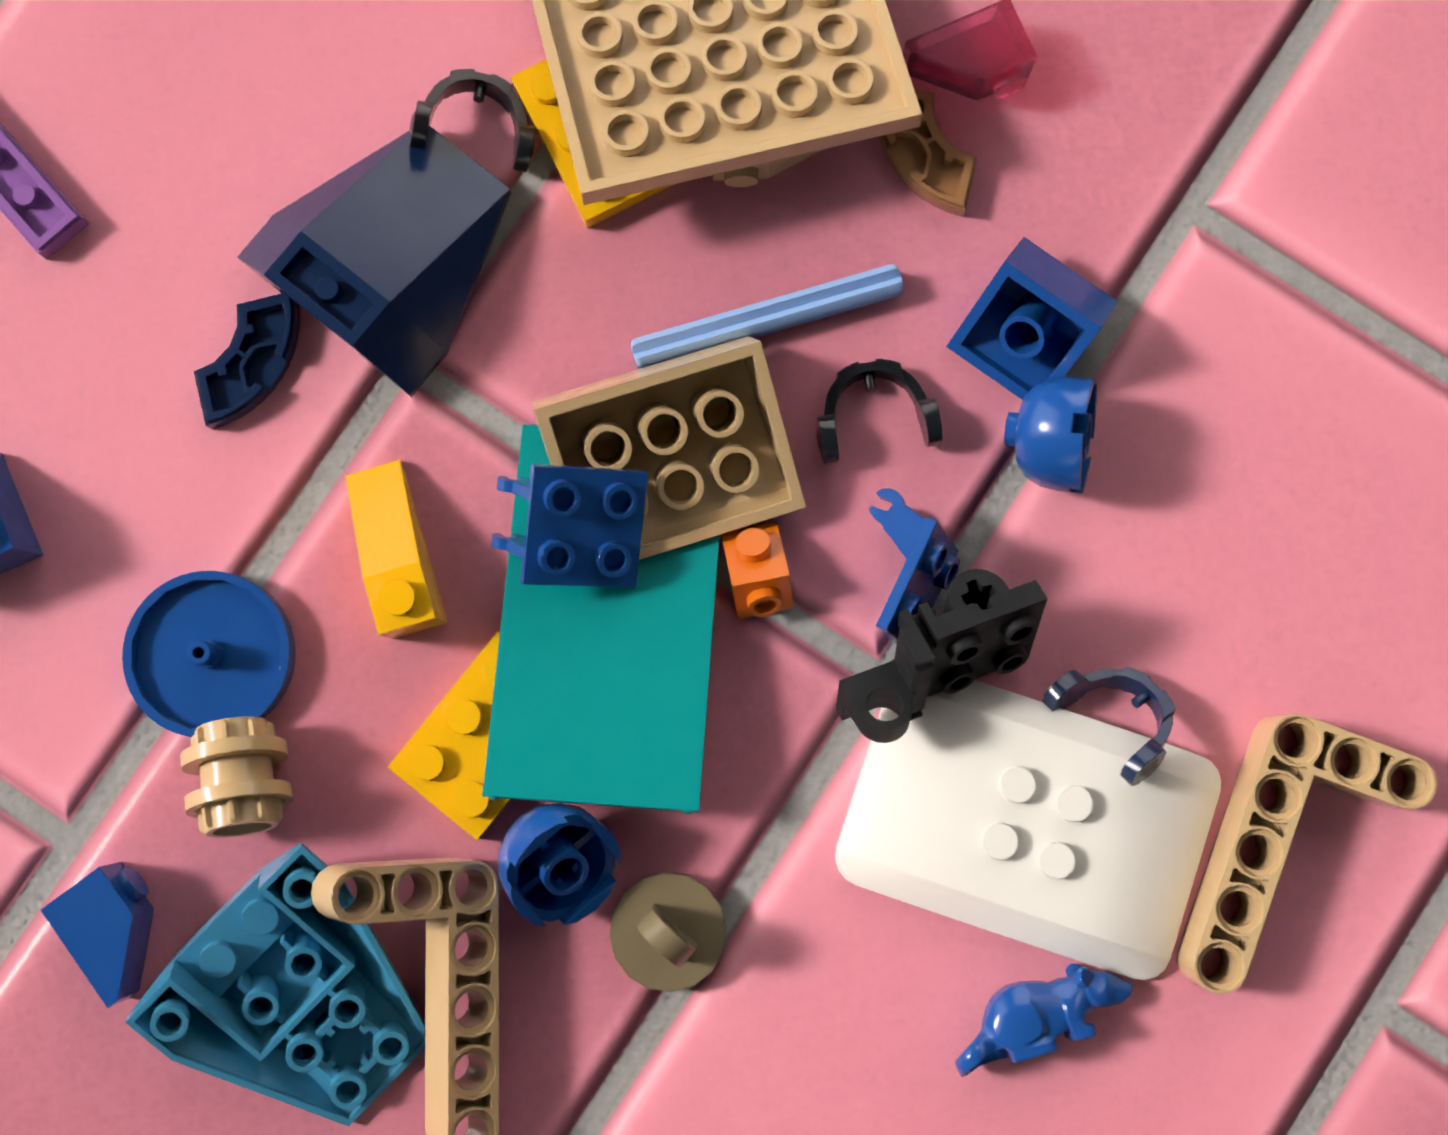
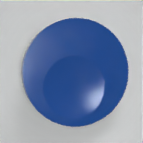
M191 572L162 584L149 594L137 608L131 618L124 638L122 651L123 671L131 695L150 719L169 731L192 737L198 726L210 721L231 717L265 718L281 701L291 681L295 665L294 635L282 607L261 586L248 579L226 572Z

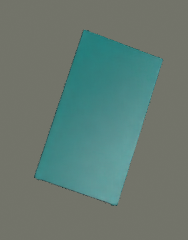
M523 424L517 478L524 477L530 479L531 464L550 465L538 425ZM516 494L510 537H512V534L526 536L529 500ZM720 535L639 560L636 588L522 584L520 582L522 558L509 552L483 797H488L491 800L502 798L682 811L685 814L699 813Z

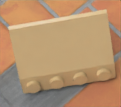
M746 336L531 402L550 465L642 470L648 472L639 560L806 508L762 343L755 338Z

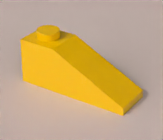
M399 459L345 475L362 578L378 635L394 639L448 623L402 461Z

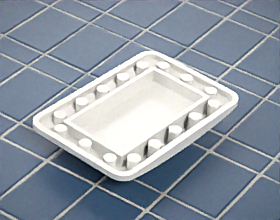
M974 680L970 686L957 693L946 694L942 691L927 697L925 707L921 710L923 716L910 721L906 733L898 740L890 743H878L870 740L835 852L837 868L847 881L856 886L1133 979L1148 980L1155 978L1166 969L1171 959L1221 791L1219 771L1210 760L1193 752L1165 744L1163 749L1167 753L1159 767L1141 783L1131 786L1120 776L1122 768L1131 756L1152 738L1062 708L1052 711L1041 701ZM881 707L877 719L891 721L899 715L890 709Z

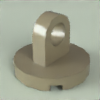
M663 872L645 876L625 891L612 915L610 940L615 959L628 977L648 989L674 992L693 987L712 973L724 952L727 927L722 906L707 885L688 874Z

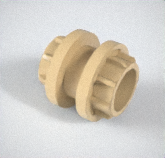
M260 717L224 718L198 726L194 732L195 734L191 737V747L183 750L180 754L182 771L187 774L200 776L201 789L187 794L184 798L186 815L198 818L199 831L208 837L246 836L276 828L279 825V821L284 817L283 806L293 801L292 784L289 781L274 779L272 766L288 759L287 741L284 738L275 736L274 724Z

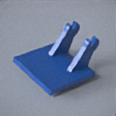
M531 464L530 479L518 477L517 480H513L506 476H498L497 490L513 493L529 500L526 536L512 534V537H505L501 533L492 534L491 547L508 551L522 558L520 582L522 584L636 588L648 472L642 470Z
M885 488L877 491V495L880 499L892 503L890 510L884 511L874 506H871L869 510L873 518L883 526L885 532L902 552L906 562L878 619L876 627L897 645L900 630L897 625L899 613L908 609L911 615H915L918 612L919 605L928 602L932 609L941 589L948 590L952 580L957 576L960 559L956 557L959 550L938 521L929 517L924 519L910 507L906 506L905 500L899 492L894 489Z

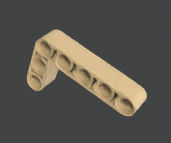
M1274 714L1266 716L1259 721L1249 741L1178 948L1177 961L1183 975L1193 983L1217 994L1233 992L1242 985L1247 976L1312 781L1377 805L1413 810L1424 807L1432 800L1436 793L1437 779L1431 766L1419 757L1307 715ZM1286 725L1292 728L1297 739L1296 747L1288 756L1282 752L1278 743L1279 733ZM1342 746L1347 749L1351 757V766L1343 776L1339 774L1334 764L1335 754ZM1399 767L1405 775L1406 784L1403 792L1396 796L1391 788L1390 781L1394 770ZM1271 780L1277 787L1278 799L1274 807L1270 810H1265L1260 803L1259 791L1266 781ZM1253 835L1259 844V856L1255 862L1246 866L1241 860L1240 846L1247 837ZM1236 891L1241 901L1240 911L1235 918L1225 921L1220 910L1221 902L1227 894ZM1218 948L1222 956L1221 967L1212 976L1205 977L1201 969L1202 958L1209 950Z
M453 857L339 863L327 866L318 873L311 889L313 905L325 917L358 925L426 919V1135H455L459 1122L467 1116L469 1122L464 1135H498L499 884L496 873L492 867L484 862ZM466 872L469 886L465 896L459 900L455 891L456 881L462 873ZM410 874L414 883L413 894L406 903L402 904L398 897L399 885ZM353 878L357 887L356 898L350 906L342 909L338 899L339 890L345 881ZM466 932L469 939L468 949L464 956L457 959L455 954L456 942ZM467 993L469 999L468 1009L457 1020L455 1016L456 1003L461 996ZM468 1055V1068L465 1074L456 1080V1065L463 1056Z

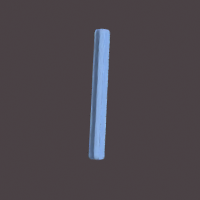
M889 264L634 338L631 341V349L635 363L641 369L746 336L752 338L760 337L897 297L903 290L901 273L896 265Z

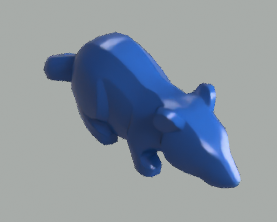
M1078 964L1067 966L1065 970L1067 977L1057 978L1050 982L1018 981L1006 984L995 992L988 1001L980 1032L955 1061L957 1071L961 1077H964L977 1067L998 1059L1011 1058L1012 1062L1017 1063L1047 1054L1058 1049L1055 1037L1064 1033L1065 1038L1076 1041L1092 1037L1097 1034V1031L1093 1024L1085 1021L1087 1015L1095 1008L1121 1004L1130 997L1133 992V985L1109 972L1089 970L1086 966L1081 967Z

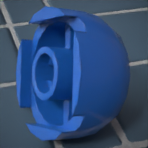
M1078 377L1048 379L1036 384L1025 394L1019 413L1008 412L1004 434L1005 446L1015 447L1017 466L1027 479L1038 486L1056 491L1084 492L1091 457H1087L1090 439H1094L1097 406V385L1094 384L1095 379Z
M564 803L537 806L521 815L507 830L498 854V876L510 902L517 912L534 925L546 926L543 921L551 922L560 919L564 925L576 923L596 911L612 893L616 883L612 873L615 868L616 859L621 863V851L614 835L609 829L580 806Z

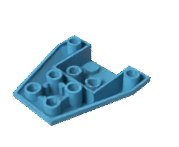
M301 842L261 867L176 952L127 1016L125 1023L174 1062L349 1127L425 1049V1022L371 925L345 923L327 918L317 911L312 902L311 889L318 873L328 865ZM346 881L341 886L338 895L339 904L342 909L350 906L355 900Z

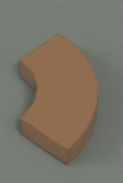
M914 88L922 112L920 127L879 136L881 145L894 171L915 194L943 211L963 217L977 157L958 150L942 134L934 114L935 93Z

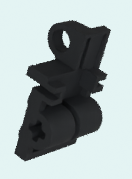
M971 569L958 574L952 580L943 614L935 616L928 602L920 604L915 615H911L908 609L901 611L897 624L900 630L894 659L888 663L839 680L836 710L841 720L851 717L859 731L866 738L878 743H890L898 740L906 733L910 721L923 716L921 710L925 707L927 697L942 691L946 694L957 693L970 686L979 677L995 671L998 674H1006L1021 667L1029 658L1048 599L1038 582L1034 580L1008 589L1005 582L996 574L987 570ZM882 707L894 711L899 716L891 721H881L874 718L869 713V710Z

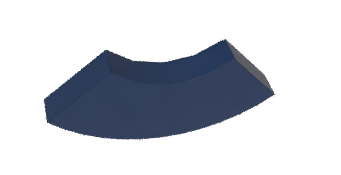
M285 293L237 304V327L229 347L215 362L194 371L205 425L210 429L227 425L254 410L274 391L284 377L293 358L299 333V306Z

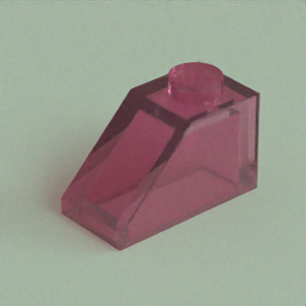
M1001 0L906 41L903 50L904 60L910 76L976 101L995 94L996 98H1004L1019 91L1026 85L1027 79L1037 60L1036 52L1011 0Z

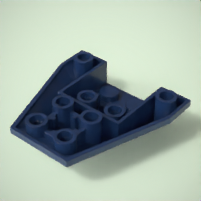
M431 126L426 137L424 150L410 147L411 133L409 130L273 214L237 257L280 293H285L355 349L371 366L411 398L449 352L512 193L509 187Z

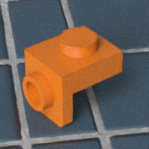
M777 521L739 528L721 534L737 617H767L778 611L791 609L793 607L790 574Z

